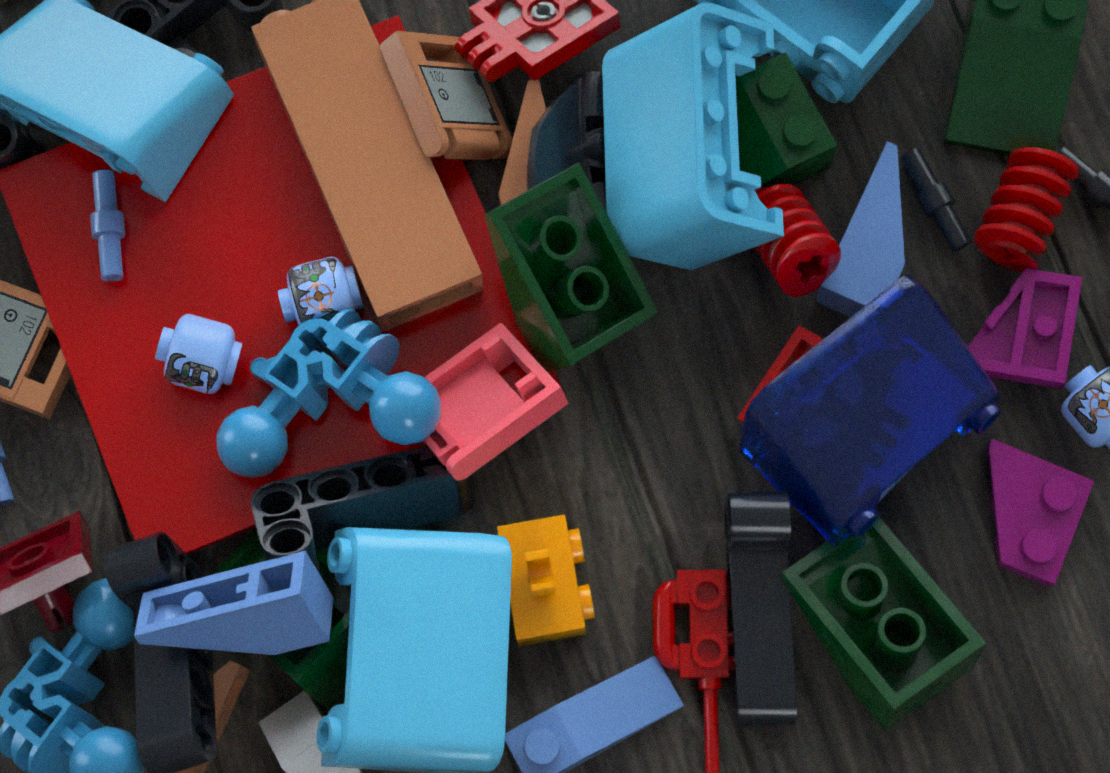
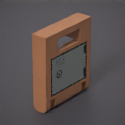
M395 31L379 45L424 155L427 157H440L444 155L445 159L465 160L505 159L509 156L513 139L488 81L480 74V70L472 67L468 63L467 58H463L455 50V43L459 37ZM426 59H437V61H427Z
M0 280V401L50 420L71 375L69 367L60 348L44 384L28 378L49 330L55 335L56 333L40 294Z

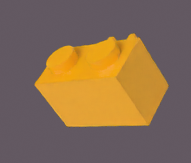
M565 514L497 526L498 535L504 536L509 541L511 548L510 605L518 646L586 635L584 620L595 618L589 584L578 586L574 564L585 562L579 528L568 530Z

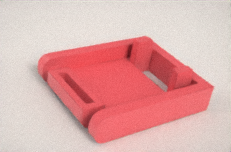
M499 323L425 376L437 388L441 401V418L435 431L425 438L423 442L437 459L446 466L452 477L460 481L473 474L569 403L561 386L502 323ZM514 361L527 374L515 383L521 398L499 374L500 371Z

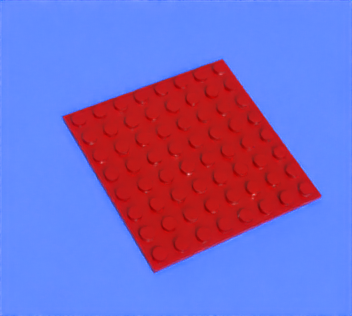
M399 15L371 25L379 45L395 31H405ZM266 67L226 82L235 95L166 202L144 192L140 187L143 181L136 173L134 175L124 171L119 173L113 170L103 158L72 142L0 169L1 192L133 538L137 540L163 531L187 555L254 528L255 522L251 508V497L262 485L426 446L423 441L401 445L382 438L373 427L369 404L365 402L357 412L345 404L328 387L329 406L317 421L299 410L285 427L288 435V451L281 465L269 475L251 479L235 474L225 467L217 453L216 434L223 420L236 409L249 406L260 407L273 390L268 384L258 380L250 371L252 361L259 357L267 360L277 356L298 327L297 320L286 323L278 296V290L288 288L287 272L289 269L299 264L327 257L338 258L344 267L352 266ZM444 155L430 157L482 272L483 291L382 332V334L393 335L399 342L398 357L387 376L407 371L425 377L499 323H502L534 357L516 324L484 217L486 213L463 160L445 159ZM98 170L114 171L117 207L119 211L124 213L125 237L120 239L123 279L119 281L108 282L101 280L98 241L92 239L90 215L95 212L92 173ZM356 276L364 309L356 310V312L359 313L361 321L370 320L378 325ZM185 314H193L231 326L235 333V341L243 343L231 386L222 384L216 393L206 394L167 382L163 373L165 362L155 359L163 328L167 327L175 330L178 320ZM330 356L339 365L340 368L346 371V369L340 364V362L334 356ZM514 361L500 371L499 374L521 398L515 383L527 374ZM555 370L549 371V375L562 388Z

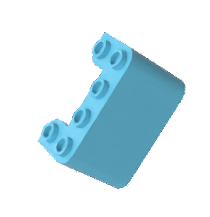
M935 0L694 1L698 4L702 2L714 3L773 23L775 50L769 52L771 57L775 58L786 52L794 68L811 81L813 89L819 96L830 103H837L838 100L843 103H850L932 8Z
M702 2L608 50L605 54L602 76L606 214L629 256L694 270L784 236L783 209L777 207L766 208L755 192V189L761 187V176L740 171L735 75L742 76L755 70V58H752L753 56L760 57L775 50L773 23L714 3Z

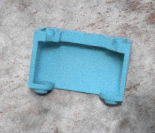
M44 0L0 34V114H5L11 118L16 125L20 122L27 126L30 121L103 158L113 170L122 173V171L130 175L136 173L143 181L140 186L141 189L164 202L168 200L235 94L221 77L224 72L223 68L209 57L196 53L191 58L95 12L94 7L86 0Z
M346 527L336 530L335 538L330 543L328 549V568L330 572L334 573L335 579L340 585L351 586L344 704L332 707L328 715L322 717L319 722L317 746L320 752H322L321 766L420 773H478L494 770L500 763L505 744L512 554L509 541L504 536L470 532Z

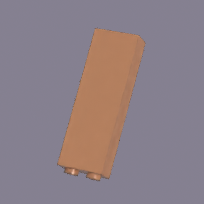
M312 0L310 4L292 11L278 10L264 17L261 23L251 26L259 53L381 333L483 291L482 272L430 157L424 155L380 50L379 43L360 1Z

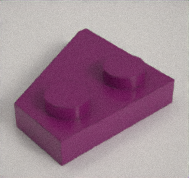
M1026 268L1010 288V292L1003 302L997 305L986 319L982 329L969 346L959 354L955 371L1063 389L1066 382L1083 277Z
M991 439L985 449L986 461H989L992 492L989 494L991 516L995 520L996 536L994 537L996 564L1042 585L1052 587L1055 585L1094 480Z

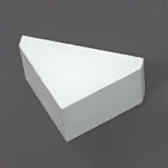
M306 690L258 722L281 768L285 773H363L361 769L321 766L322 752H320L317 746V729L320 720L325 715Z

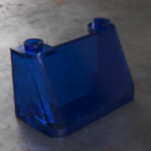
M908 274L894 282L757 394L745 413L739 453L778 491H788L790 503L835 547L849 534L856 539L868 531L880 516V513L875 508L880 501L882 493L952 433L957 431L961 435H965L973 430L979 435L987 430L1002 412L998 407L1001 393L930 292L912 275Z

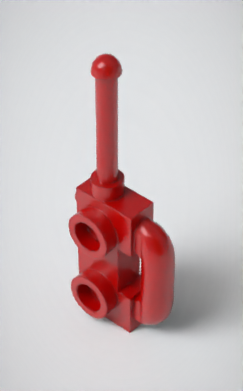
M677 570L676 579L662 583L653 595L652 643L654 655L665 668L678 671V680L698 679L699 690L703 691L705 773H720L717 690H722L721 679H728L729 671H734V657L728 656V646H733V632L728 631L727 625L729 579H726V570ZM675 604L677 606H688L689 643L675 645Z

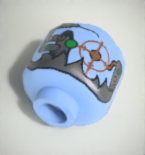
M327 257L291 267L287 272L288 288L278 290L286 323L297 320L298 326L310 319L321 318L330 321L337 313L345 309H353L354 311L364 309L353 265L344 267L343 263L336 257Z
M185 314L178 320L175 330L167 327L163 328L155 359L165 362L163 373L167 382L202 393L214 394L221 388L222 384L231 386L243 343L235 341L234 330L228 324L193 314Z
M1089 365L1065 384L1064 387L1070 395L1064 400L1061 406V413L1088 446L1098 448L1106 445L1110 449V367L1097 373Z

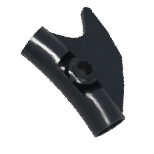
M585 71L571 78L570 85L551 102L532 128L527 164V190L579 162L606 212L602 72Z

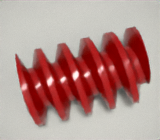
M1023 147L1014 150L1010 154L1008 168L1000 176V187L991 196L992 206L985 210L983 214L984 225L980 226L974 234L976 246L987 258L1000 266L1017 272H1024L1026 268L1038 269V263L1026 254L1041 255L1045 253L1046 243L1038 236H1050L1053 234L1055 225L1047 217H1058L1063 212V205L1055 198L1065 199L1069 197L1071 186L1065 180H1073L1079 175L1077 164L1066 156L1043 148Z
M777 184L771 187L755 189L759 200L766 208L777 207L783 209L784 226L783 237L756 246L755 249L785 294L793 298L810 294L818 289L836 270L841 259V248L798 187L791 184Z

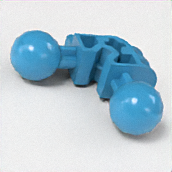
M345 309L337 313L330 321L318 318L303 322L294 330L290 340L277 356L267 360L259 357L252 361L250 371L258 380L265 382L273 390L260 407L249 406L236 409L223 420L216 434L217 453L225 467L235 474L251 479L269 475L281 465L288 451V435L285 427L299 410L317 421L329 406L328 387L345 404L357 412L365 402L369 404L373 427L382 438L401 445L422 442L435 431L440 421L441 401L437 388L423 376L407 371L387 376L399 354L398 339L391 334H382L379 326L370 320L361 321L359 313L353 309ZM330 356H334L340 362V364L346 369V371L340 368L339 365Z
M104 578L91 583L79 592L73 607V626L76 629V633L62 652L44 637L34 638L29 646V651L32 654L31 658L16 678L5 687L0 697V716L4 720L0 728V752L5 757L12 758L15 765L22 771L29 773L145 772L139 757L137 740L130 732L121 728L104 726L105 724L77 706L93 701L105 685L104 682L88 671V668L102 650L112 651L125 647L134 640L133 611L115 595L107 579ZM45 713L52 717L54 721L51 723L42 717Z

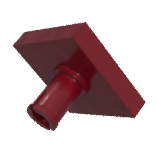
M80 510L0 548V615L33 600L49 632L62 630L59 622L61 618H63L67 627L73 624V607L75 603L64 585L92 572L90 528Z

